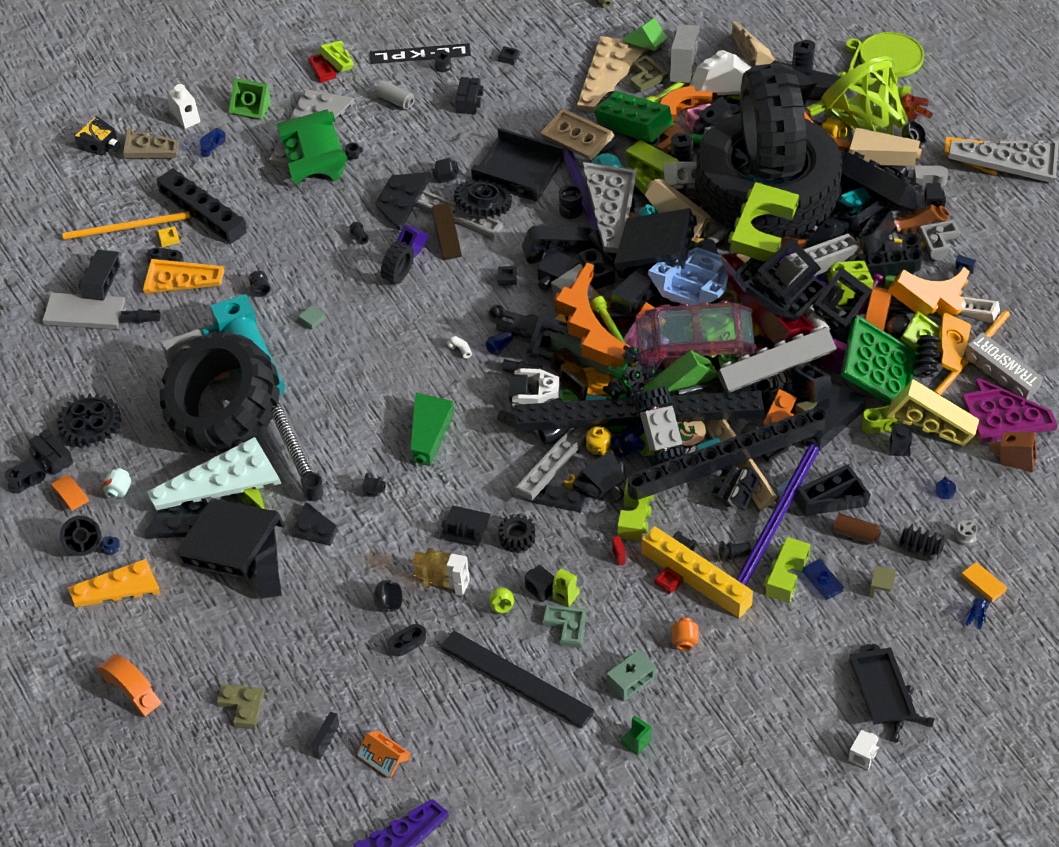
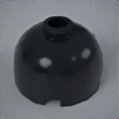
M87 516L69 518L60 530L62 547L68 553L75 556H85L92 553L101 541L99 525Z

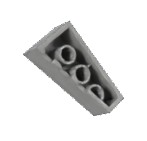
M679 24L678 29L674 30V36L668 49V59H671V82L691 83V74L693 73V64L695 63L699 42L698 25Z

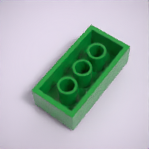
M620 91L612 93L611 96L594 109L598 125H607L614 132L650 143L674 124L670 106Z

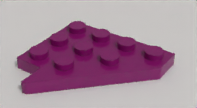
M976 378L977 392L966 393L962 396L967 412L979 419L976 433L981 444L1002 440L1003 433L1006 431L1036 432L1037 434L1057 430L1058 424L1050 409L983 379Z

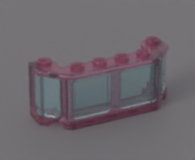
M721 301L718 304L702 302L698 305H690L688 303L680 304L679 306L661 305L639 314L635 319L637 349L641 353L642 361H638V363L641 365L646 364L648 360L659 362V358L682 357L689 350L701 356L736 354V357H740L741 354H749L750 357L755 356L757 349L754 344L753 310L737 303Z

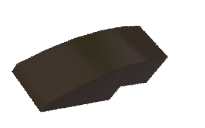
M450 204L431 206L432 218L443 259L448 260L462 257Z
M566 347L555 351L551 367L559 373V382L582 401H585L588 391V380L583 367Z

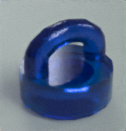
M945 476L937 482L935 493L942 499H951L956 493V485Z

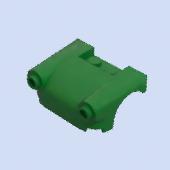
M326 109L277 124L287 156L290 174L295 185H298L304 178L312 174H326L333 181L341 178V174L345 167H347L346 162L348 159L346 153L342 150L339 136L333 126V122L336 121L333 111L329 112Z

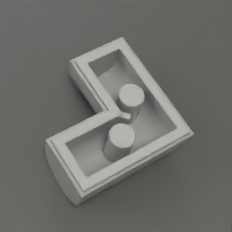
M955 220L919 226V233L932 260L945 258L949 251L945 241L960 237V231Z

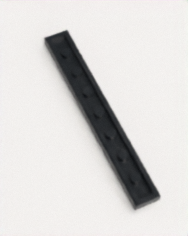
M454 630L441 645L442 649L582 729L594 714L593 708Z

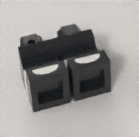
M732 465L730 470H722L720 480L723 484L721 487H714L712 495L722 501L727 507L745 511L752 497L751 493H754L760 477L751 467L739 469Z

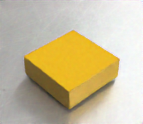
M175 226L157 230L162 247L180 243Z

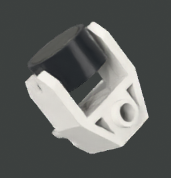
M525 368L515 370V373L510 375L509 402L512 403L514 408L515 404L549 403L551 400L559 398L558 376L541 369ZM528 384H539L538 395H528Z

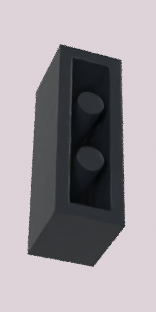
M96 250L94 256L90 259L88 268L85 269L83 278L79 281L78 287L81 290L82 298L105 299L120 268L119 253L117 251Z

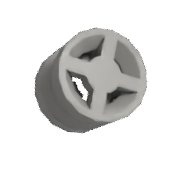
M971 520L960 521L957 525L956 541L963 546L972 545L976 540L977 525Z

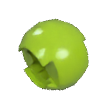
M496 588L489 595V607L496 613H506L513 608L514 595L507 588Z

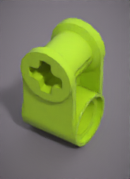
M890 405L869 408L864 411L861 429L866 434L891 431L892 425L901 426V421L896 417L894 419L887 417Z

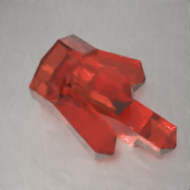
M909 93L901 98V105L911 120H915L918 117L914 111L929 119L933 116L932 112L919 106L927 107L929 104L928 99L912 96Z

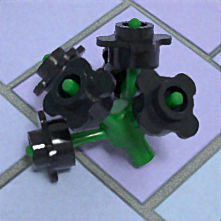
M625 345L623 347L625 352L622 356L626 361L622 367L618 366L615 368L609 366L607 373L614 375L615 379L610 380L607 386H603V391L608 393L612 399H618L621 394L625 393L628 398H633V395L644 391L643 380L650 382V378H653L655 371L653 366L649 365V362L641 365L635 364L637 361H642V358L640 357L639 349L634 346L628 347ZM629 362L635 364V366L627 367Z

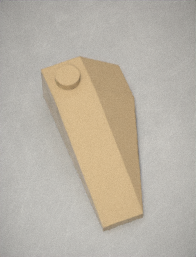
M732 22V36L744 58L750 62L751 67L771 64L774 60L777 61L776 57L772 55L765 45L738 22Z

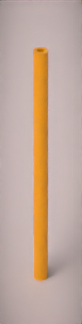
M188 211L64 232L62 235L63 239L67 240L190 219V214Z
M1004 310L987 329L985 334L991 338L1010 316V313ZM964 356L960 361L959 371L957 373L951 371L934 392L941 395L970 361Z

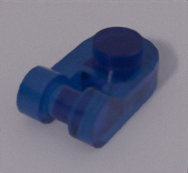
M215 128L200 139L201 156H210L212 150L225 142L226 134L220 128Z

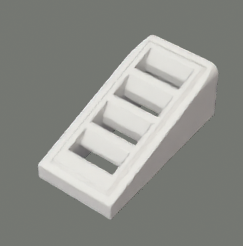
M962 297L964 300L959 314L992 324L998 318L1000 313L998 301Z

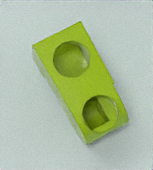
M562 568L556 573L552 585L553 600L566 607H570L580 593L579 588L576 587V575Z

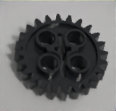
M89 393L87 398L82 394L79 400L74 397V402L68 401V407H61L62 412L58 413L57 427L61 437H65L66 442L71 441L73 446L78 443L80 448L84 444L89 448L91 443L98 446L99 441L105 443V438L112 439L111 433L117 434L116 428H120L119 422H122L117 403H113L112 398L107 400L106 395L100 398L98 393L95 397H92L91 393Z

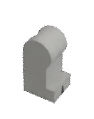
M914 166L913 183L915 190H922V186H925L926 183H941V187L947 184V168L943 166Z

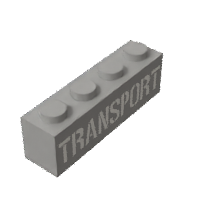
M982 332L967 346L964 356L1012 393L1028 400L1039 390L1043 377Z

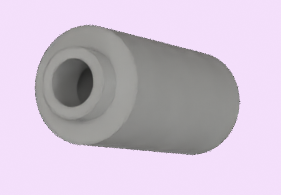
M385 80L378 83L375 91L376 96L403 109H408L414 104V95Z

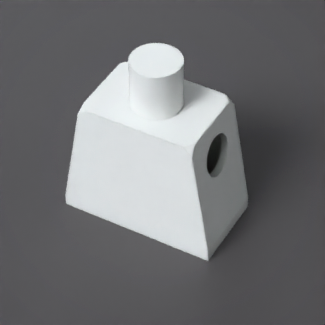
M176 85L173 90L167 93L169 111L186 129L199 123L200 118L192 95L186 90L184 85Z

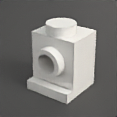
M861 730L850 749L848 761L869 770L871 759L875 758L879 749L876 746L878 737L873 733Z

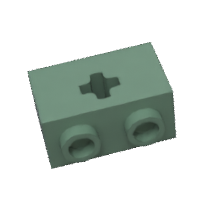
M638 650L634 654L626 656L619 665L609 669L607 672V686L625 701L656 678V665Z

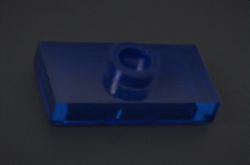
M821 559L803 567L802 572L826 600L844 591L843 585Z

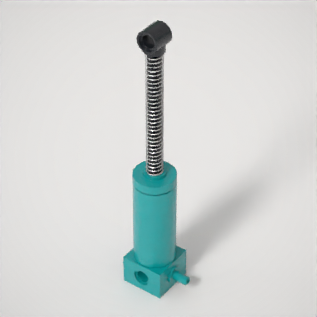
M247 294L210 305L213 324L201 329L203 335L212 332L242 335L260 347L275 365L257 328L255 311ZM237 368V370H238V372H239V374H240V376H241V378H242V370H241V368ZM277 370L279 385L277 387L280 390L281 396L285 391V384ZM279 400L278 406H273L271 410L274 416L272 419L301 478L300 482L303 486L304 497L309 501H317L324 494L322 478L314 473Z

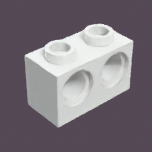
M697 162L663 164L665 182L675 189L684 188L683 186H687V189H695Z

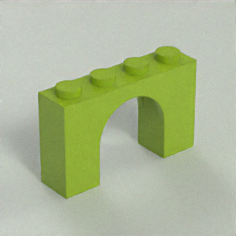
M755 182L753 189L750 188L747 193L746 199L748 201L742 205L741 218L737 217L734 228H736L735 232L731 231L728 243H731L730 251L766 262L780 249L781 238L756 230L752 226L751 221L755 217L764 214L792 221L798 207L799 195Z

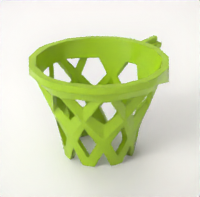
M881 56L852 69L838 79L824 93L819 102L807 107V114L813 117L824 112L827 117H837L854 130L861 128L894 135L893 125L902 129L908 118L901 105L894 75L895 64L893 59L889 56ZM883 70V74L880 76L876 71ZM872 73L877 80L868 87V75ZM862 79L861 87L856 86L855 84ZM849 89L859 93L848 100L845 96V92ZM877 125L882 128H885L887 126V131L877 127Z

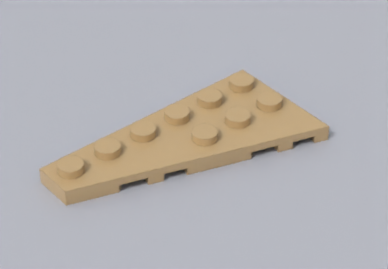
M600 36L577 103V110L594 112V109L603 102L606 94L613 91L616 84H620L633 69V62L643 57V54L650 49L623 42V39Z

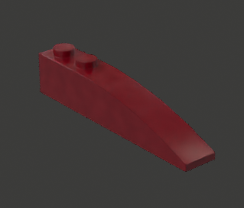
M735 254L721 256L720 259L736 294L750 316L774 345L784 340L786 343L791 342L794 336L802 333L804 336L811 334L810 330L815 327L804 315L797 321L774 314L746 294L733 278L735 272L745 262Z

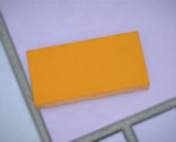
M977 562L962 572L961 577L990 602L995 601L1007 590L1003 583Z

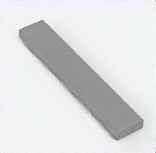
M425 190L415 205L432 213L431 206L449 203L455 223L493 239L503 228V222L488 216L487 219L484 216L479 218L477 215L470 216L471 213H464V210H459V206L455 205L456 203Z
M593 427L570 428L515 487V493L533 500L586 442V434Z

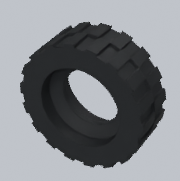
M400 241L392 243L382 261L381 277L394 284L401 283L411 268L414 257L413 247Z

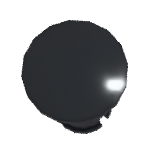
M724 541L719 543V556L723 562L726 561L727 557L733 559L734 556L749 555L751 553L749 542L739 544L728 542L727 545H725Z

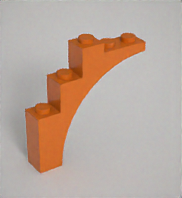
M586 263L585 267L579 270L576 282H572L570 288L564 286L562 291L556 294L554 298V303L556 304L555 312L569 317L567 320V325L569 326L568 334L582 339L580 343L582 348L581 356L608 367H622L626 361L622 356L625 352L623 347L625 345L630 346L612 336L593 314L587 290L593 278L594 265Z

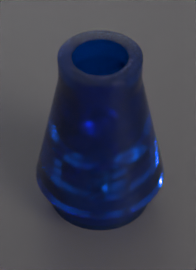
M506 331L489 337L485 342L486 349L491 354H499L513 341V335L510 331Z

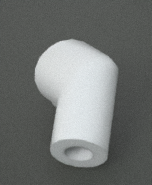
M452 336L447 341L448 347L455 349L457 346L464 358L472 356L466 341L457 336Z

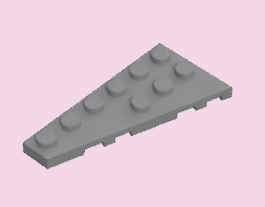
M305 89L290 120L326 109L329 112L333 111L335 118H337L339 115L342 116L345 113V109L348 106H352L355 101L352 97ZM280 138L270 157V165L287 168L288 160Z
M951 141L948 158L1054 183L1057 171L1059 141H1053L1052 143H1044V141H1037V143H1028L1027 141H999V143H991L990 141H983V143Z
M583 162L582 168L604 252L617 254L625 223L630 214L637 170Z

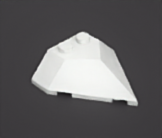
M721 50L697 66L690 86H695V91L717 92V95L740 94L743 73L752 67L748 60Z

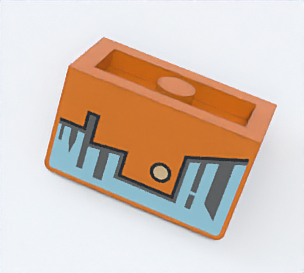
M380 731L367 733L357 753L359 758L388 778L393 776L398 764L408 761L411 755L410 752Z

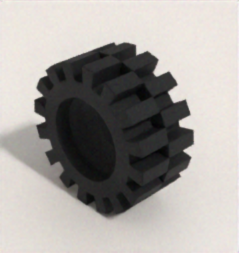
M512 514L510 519L505 517L504 522H500L498 528L499 542L502 547L504 546L505 550L510 548L512 553H514V550H517V553H521V549L525 552L528 550L527 546L531 548L533 546L532 543H535V525L530 518L527 520V516L523 515L521 518L520 514H517V517H514ZM514 530L525 532L524 535L519 537L511 536L509 533Z

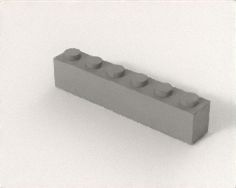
M845 234L804 249V251L821 268L814 275L816 276L829 271L830 267L836 262L849 261L851 256L858 252L861 245L852 236ZM796 253L784 257L774 274L782 283L789 286L808 266Z
M821 327L810 330L811 334L809 335L799 334L794 336L791 342L786 343L784 340L776 343L773 349L768 350L766 347L758 350L755 356L750 357L748 354L739 358L737 363L732 364L730 361L721 365L717 375L725 393L741 389L834 352L837 348L828 327L821 329Z

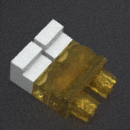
M428 548L426 553L415 552L412 559L413 565L416 566L414 576L423 579L424 586L430 587L432 584L436 588L447 587L455 589V595H464L470 581L466 556L434 551L433 548Z

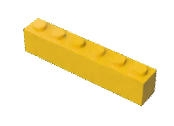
M656 526L642 538L641 553L664 569L669 567L681 575L685 583L737 618H740L752 606L753 591Z

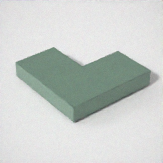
M546 604L542 621L543 626L562 628L561 646L581 648L587 609Z

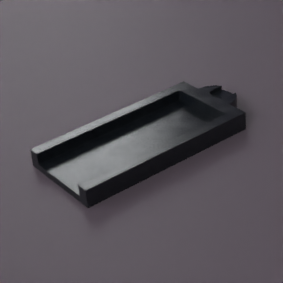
M872 643L862 645L860 653L850 654L849 660L873 725L916 717L914 705L891 647L880 649L878 645Z

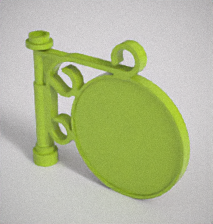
M883 32L868 37L863 43L858 39H849L846 42V50L850 53H855L849 71L854 69L853 66L859 54L862 64L874 58L889 56L894 61V75L896 83H898V77L915 73L923 64L924 50L922 46L912 37L901 33ZM883 70L876 71L879 75L883 74ZM839 72L838 76L843 77L846 72ZM871 74L868 75V87L877 80L870 77ZM862 79L859 80L855 85L861 86ZM905 85L904 87H898L899 97L902 100H909L911 87Z

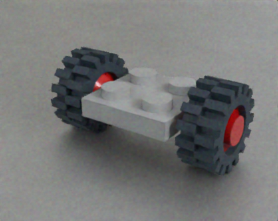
M668 387L652 389L633 395L636 411L651 409L640 413L650 452L656 450L663 451L649 455L651 467L685 455L684 447L670 449V447L682 445L673 406L659 408V406L671 403Z

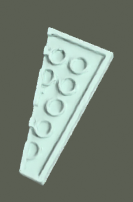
M254 437L147 491L156 510L179 506L182 502L191 500L198 502L201 501V498L205 497L217 498L240 493L244 489L252 487L259 489L263 488V485L274 483V485L281 484V481Z

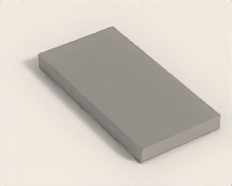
M51 293L43 317V324L118 329L125 298L106 296L104 300L82 298V294Z

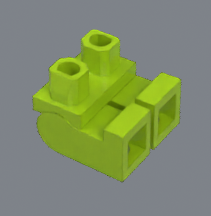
M865 261L836 262L830 267V274H827V280L830 283L842 267L869 288H873L874 282L868 272ZM837 281L835 284L845 290L841 301L837 305H846L848 298H854L856 293L840 281Z

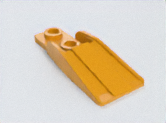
M944 313L942 316L938 335L942 342L937 343L938 346H941L937 353H942L940 365L947 370L957 373L968 343L971 325L948 313Z

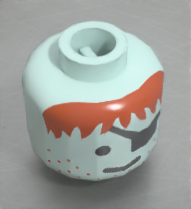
M115 468L107 472L102 482V489L107 497L116 499L126 495L131 485V478L128 472L121 468Z

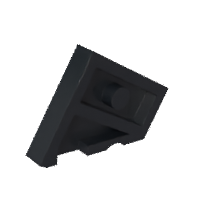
M305 502L292 530V537L331 546L337 533V525L309 503Z

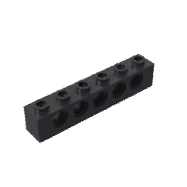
M172 168L156 179L158 190L162 195L184 211H189L192 217L230 245L247 233L246 221L242 216H238L230 207H226L217 198L209 195L206 190H202L194 181L187 179L183 173Z

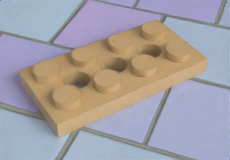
M562 109L540 132L543 138L591 161L614 137L611 130L565 109Z

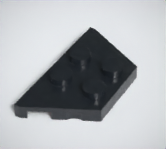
M431 173L391 175L375 202L379 211L384 213L385 217L392 221L398 230L401 231L429 183L432 177Z
M201 499L198 502L191 500L182 502L179 506L160 509L145 530V538L186 537L207 506V500Z

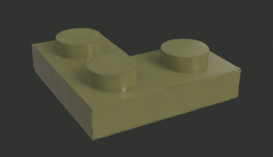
M647 55L633 62V68L639 74L630 78V84L640 93L668 78V73Z
M221 684L217 705L218 707L237 709L233 722L234 727L256 729L264 689Z

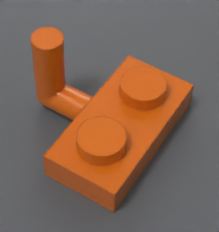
M779 389L762 425L766 426L793 416L794 414L790 412L797 397Z

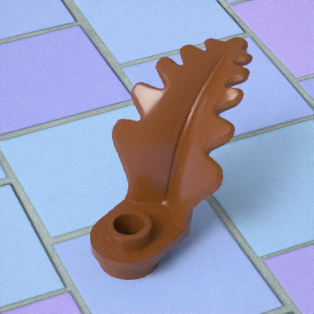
M930 204L926 208L914 209L912 215L904 214L903 218H894L895 228L897 232L902 231L904 235L907 231L916 234L919 226L931 224L933 220L939 223L948 221L950 214L943 206L936 207Z

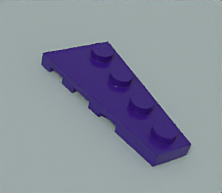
M431 799L408 812V815L404 818L392 821L390 826L381 831L377 830L371 833L369 838L362 842L359 840L353 845L354 847H416L449 817V813L435 800Z

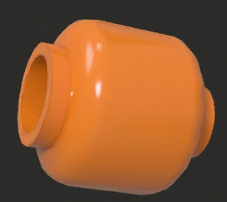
M680 618L671 627V642L679 650L688 651L693 649L698 644L699 627L690 618Z

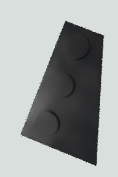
M846 464L798 488L794 501L803 514L809 516L867 507L871 494L850 465Z

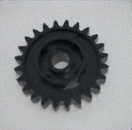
M472 179V182L466 181L465 184L460 183V186H457L454 192V202H456V206H459V210H464V213L469 212L471 213L470 216L477 215L478 218L484 216L487 219V216L494 218V215L498 217L501 214L505 215L506 211H509L511 208L512 195H510V191H507V188H501V184L495 185V182L489 183L488 180L483 182L481 179L476 182Z

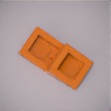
M68 474L51 483L52 489L61 497L63 503L71 511L89 502L85 493Z

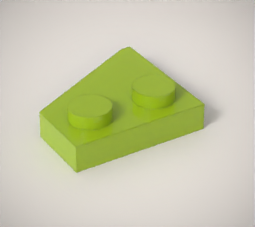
M342 41L320 45L318 52L333 64L335 69L340 72L352 69L354 62L349 57L348 51L343 50L344 43Z

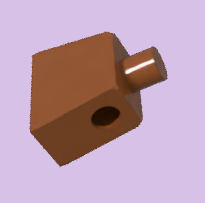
M1006 431L1003 433L1001 442H990L989 452L1000 454L1001 464L1004 466L1033 472L1037 459L1036 432Z

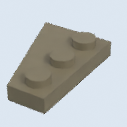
M128 128L123 151L124 158H177L179 142L178 140L162 136L152 137L145 132L141 134L135 133L133 129Z

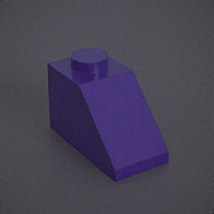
M404 225L397 241L412 246L414 257H416L422 251L429 235L416 227Z

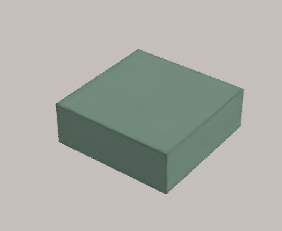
M312 305L298 316L299 321L311 329H314L326 319L325 314Z

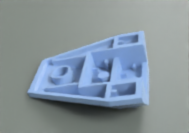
M698 247L689 250L688 260L685 263L684 269H681L678 260L656 263L648 271V275L662 297L695 309L718 299L725 292L728 275L720 259L721 255Z

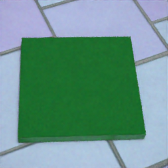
M856 314L852 317L841 376L890 405L891 401L913 379L915 355L917 352Z

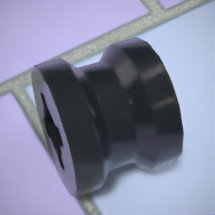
M447 51L435 53V70L438 72L449 71L451 69L450 53Z

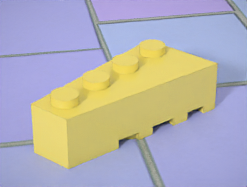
M914 379L891 401L887 415L891 419L896 417L904 420V424L910 426L915 424L923 427L922 430L925 432H936L939 434V437L965 446L975 436L979 421L976 417Z

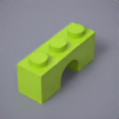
M628 478L624 492V506L632 507L634 510H621L618 522V536L621 539L642 541L643 534H647L648 531L646 517L650 518L651 506H649V502H653L654 495L639 500L630 498L628 496Z
M787 537L784 544H780L777 553L779 557L777 560H773L771 565L772 573L766 576L764 587H767L766 596L790 603L796 589L798 575L789 573L788 570L795 569L803 572L810 556L811 544Z

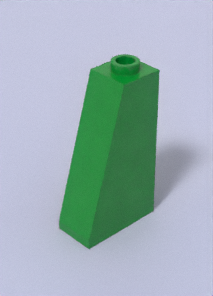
M416 392L411 439L412 462L431 466L453 418V401Z

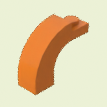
M695 86L682 87L668 93L660 103L670 106L672 119L676 124V117L680 112L701 105L712 104V92L695 91Z
M873 288L865 319L883 331L893 297L888 292V289Z
M113 654L96 667L106 683L118 686L128 696L143 717L161 704V701L150 688L151 684L124 657Z

